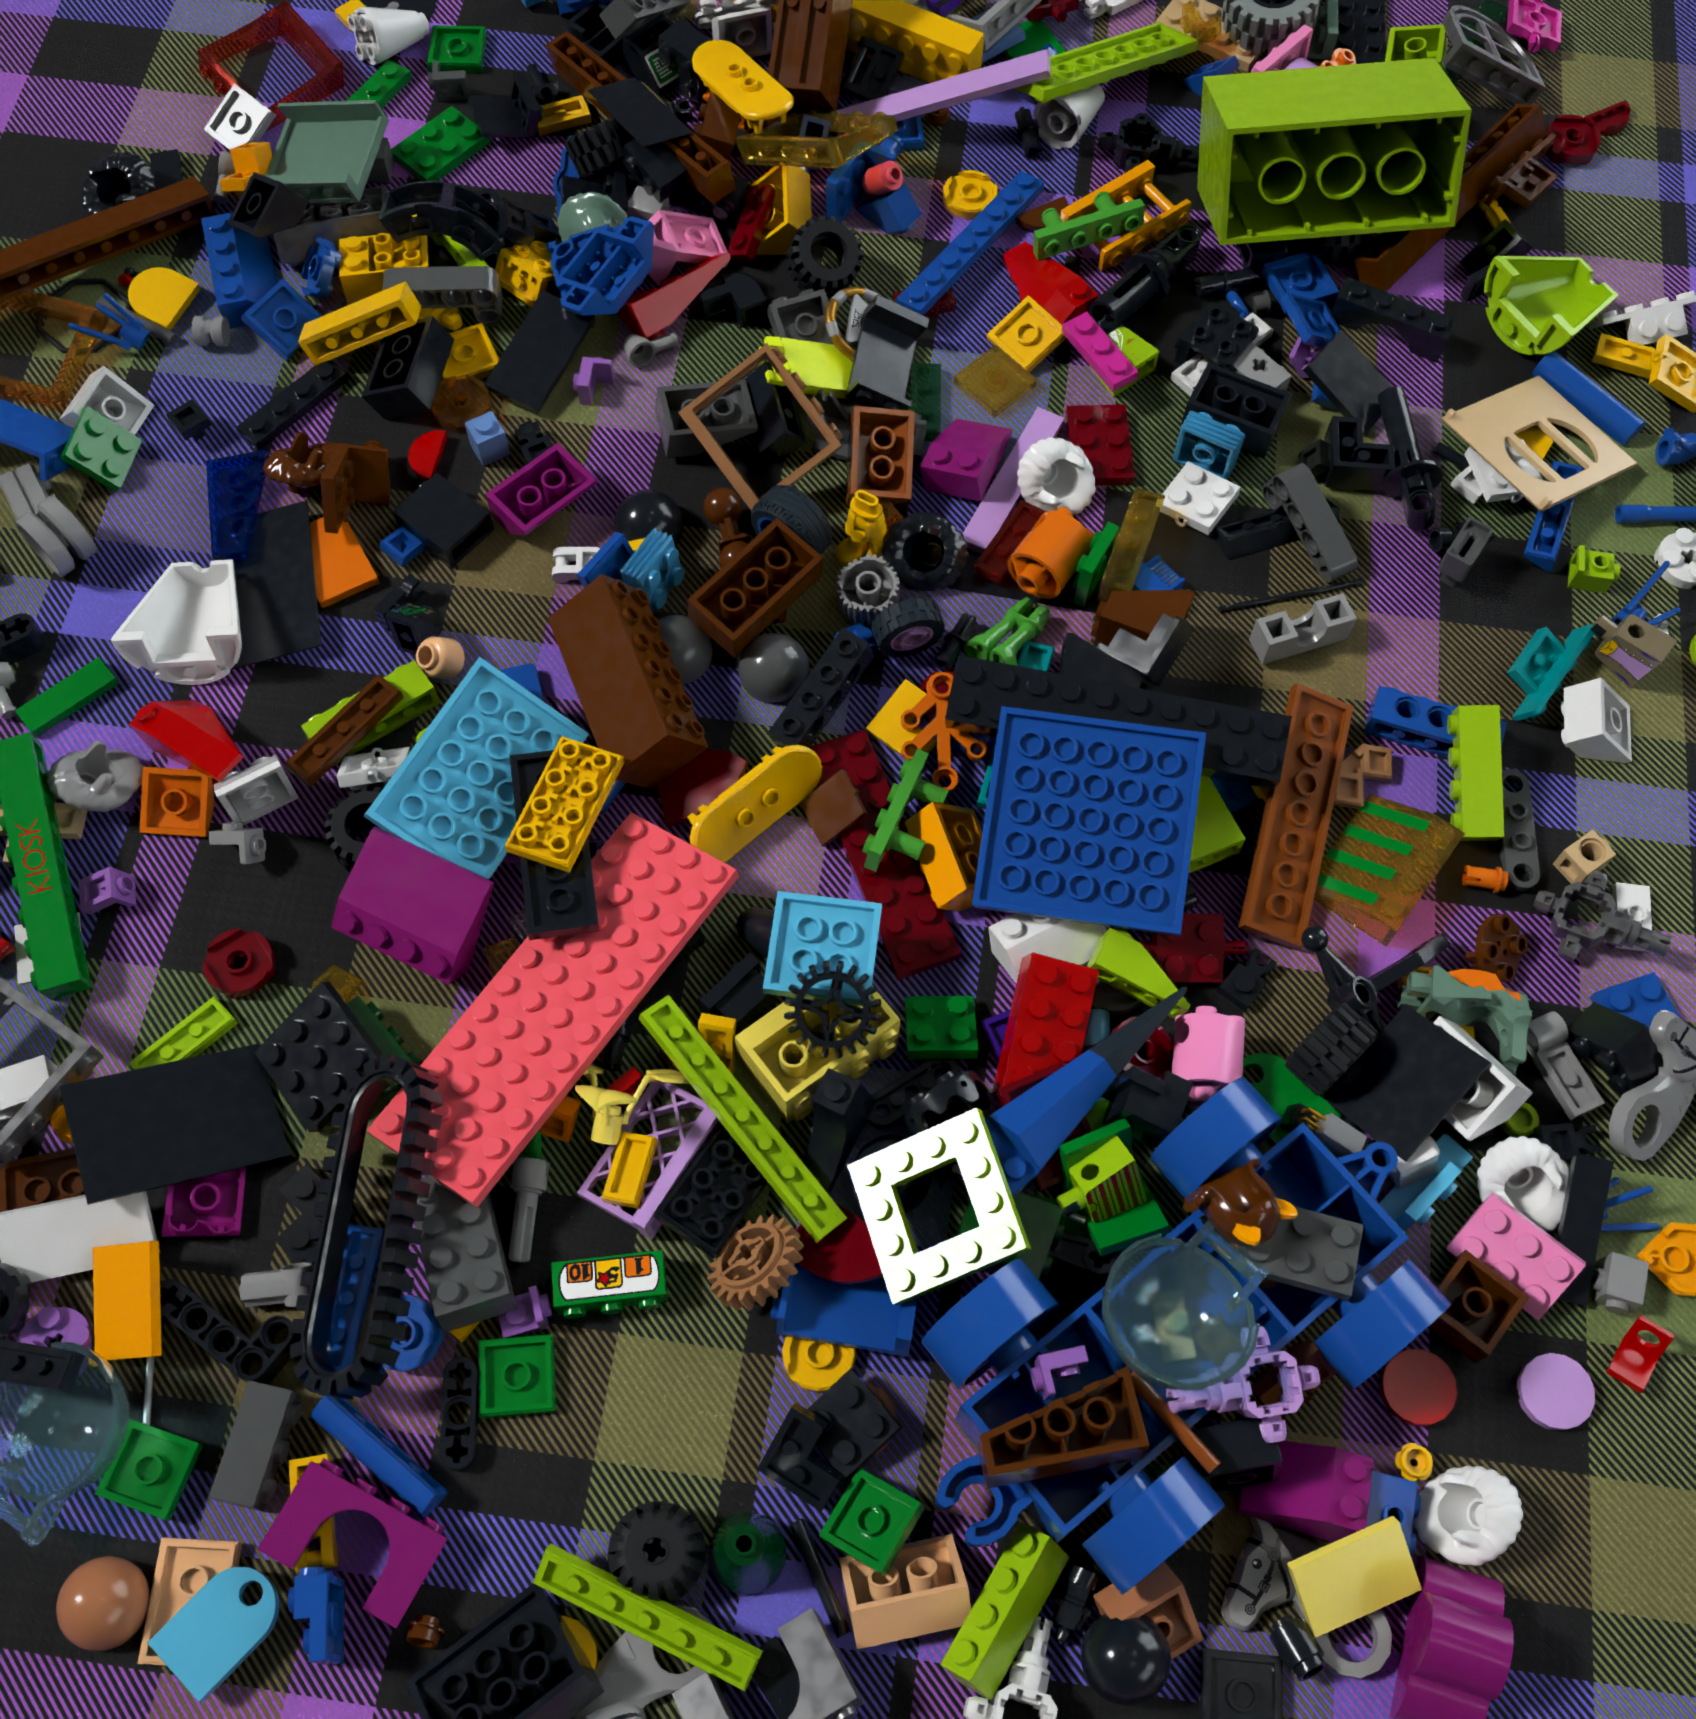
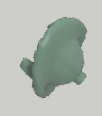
M596 192L579 193L569 197L560 208L557 218L559 235L562 242L569 241V236L606 224H609L611 228L623 224V220L627 218V213L607 195Z

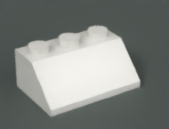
M1013 914L988 927L991 952L1015 983H1017L1022 958L1032 952L1086 967L1099 937L1106 932L1105 926L1022 914Z
M1439 1016L1433 1022L1435 1025L1491 1062L1444 1117L1467 1140L1471 1141L1509 1120L1533 1092L1457 1023Z

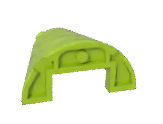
M1496 256L1488 268L1484 284V293H1488L1489 307L1485 309L1493 330L1508 347L1525 355L1547 354L1560 349L1618 297V294L1606 282L1600 285L1594 283V270L1581 257Z

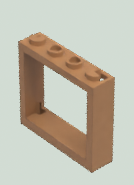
M767 343L678 412L750 510L763 496L760 498L757 496L697 414L768 360L829 443L828 446L777 485L793 486L843 447L839 442L843 435L833 422L829 425L825 423L820 416L825 411L815 397L808 400L802 391L807 386L796 371L790 375L783 366L788 361L779 348L776 346L774 349H771Z

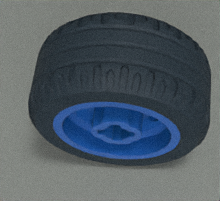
M787 485L772 487L751 510V523L756 535H759L769 524L778 518L820 555L829 547L832 541L831 526L824 512L809 496L794 487Z

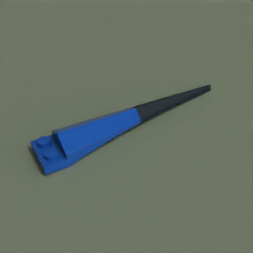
M1182 987L988 1117L986 1124L1013 1198L1037 1177L1057 1152L1059 1146L1065 1142L1120 1072L1184 996L1187 987Z

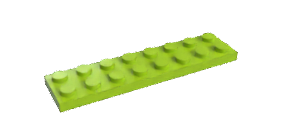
M1161 22L1154 23L1051 56V78L1016 87L1015 90L1034 97V100L1037 102L1048 103L1051 99L1069 96L1072 92L1081 89L1086 90L1099 83H1108L1111 79L1125 77L1129 73L1138 70H1147L1150 66L1165 64L1168 60L1174 58H1183L1186 54L1197 51L1199 40Z

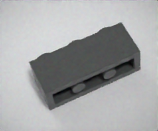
M248 1381L209 1494L210 1498L219 1502L264 1512L266 1503L270 1504L276 1493L277 1480L274 1479L279 1464L285 1462L289 1453L290 1442L287 1439L292 1425L296 1426L301 1417L303 1405L300 1403V1395L292 1390Z

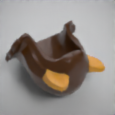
M1255 1158L1242 1167L1229 1170L1201 1185L1197 1190L1184 1198L1183 1205L1186 1213H1189V1211L1193 1213L1199 1209L1205 1214L1215 1229L1231 1243L1250 1248L1258 1247L1270 1240L1275 1233L1279 1220L1295 1219L1298 1216L1296 1208L1291 1203L1276 1198L1269 1184L1255 1172V1169L1260 1166L1259 1160Z

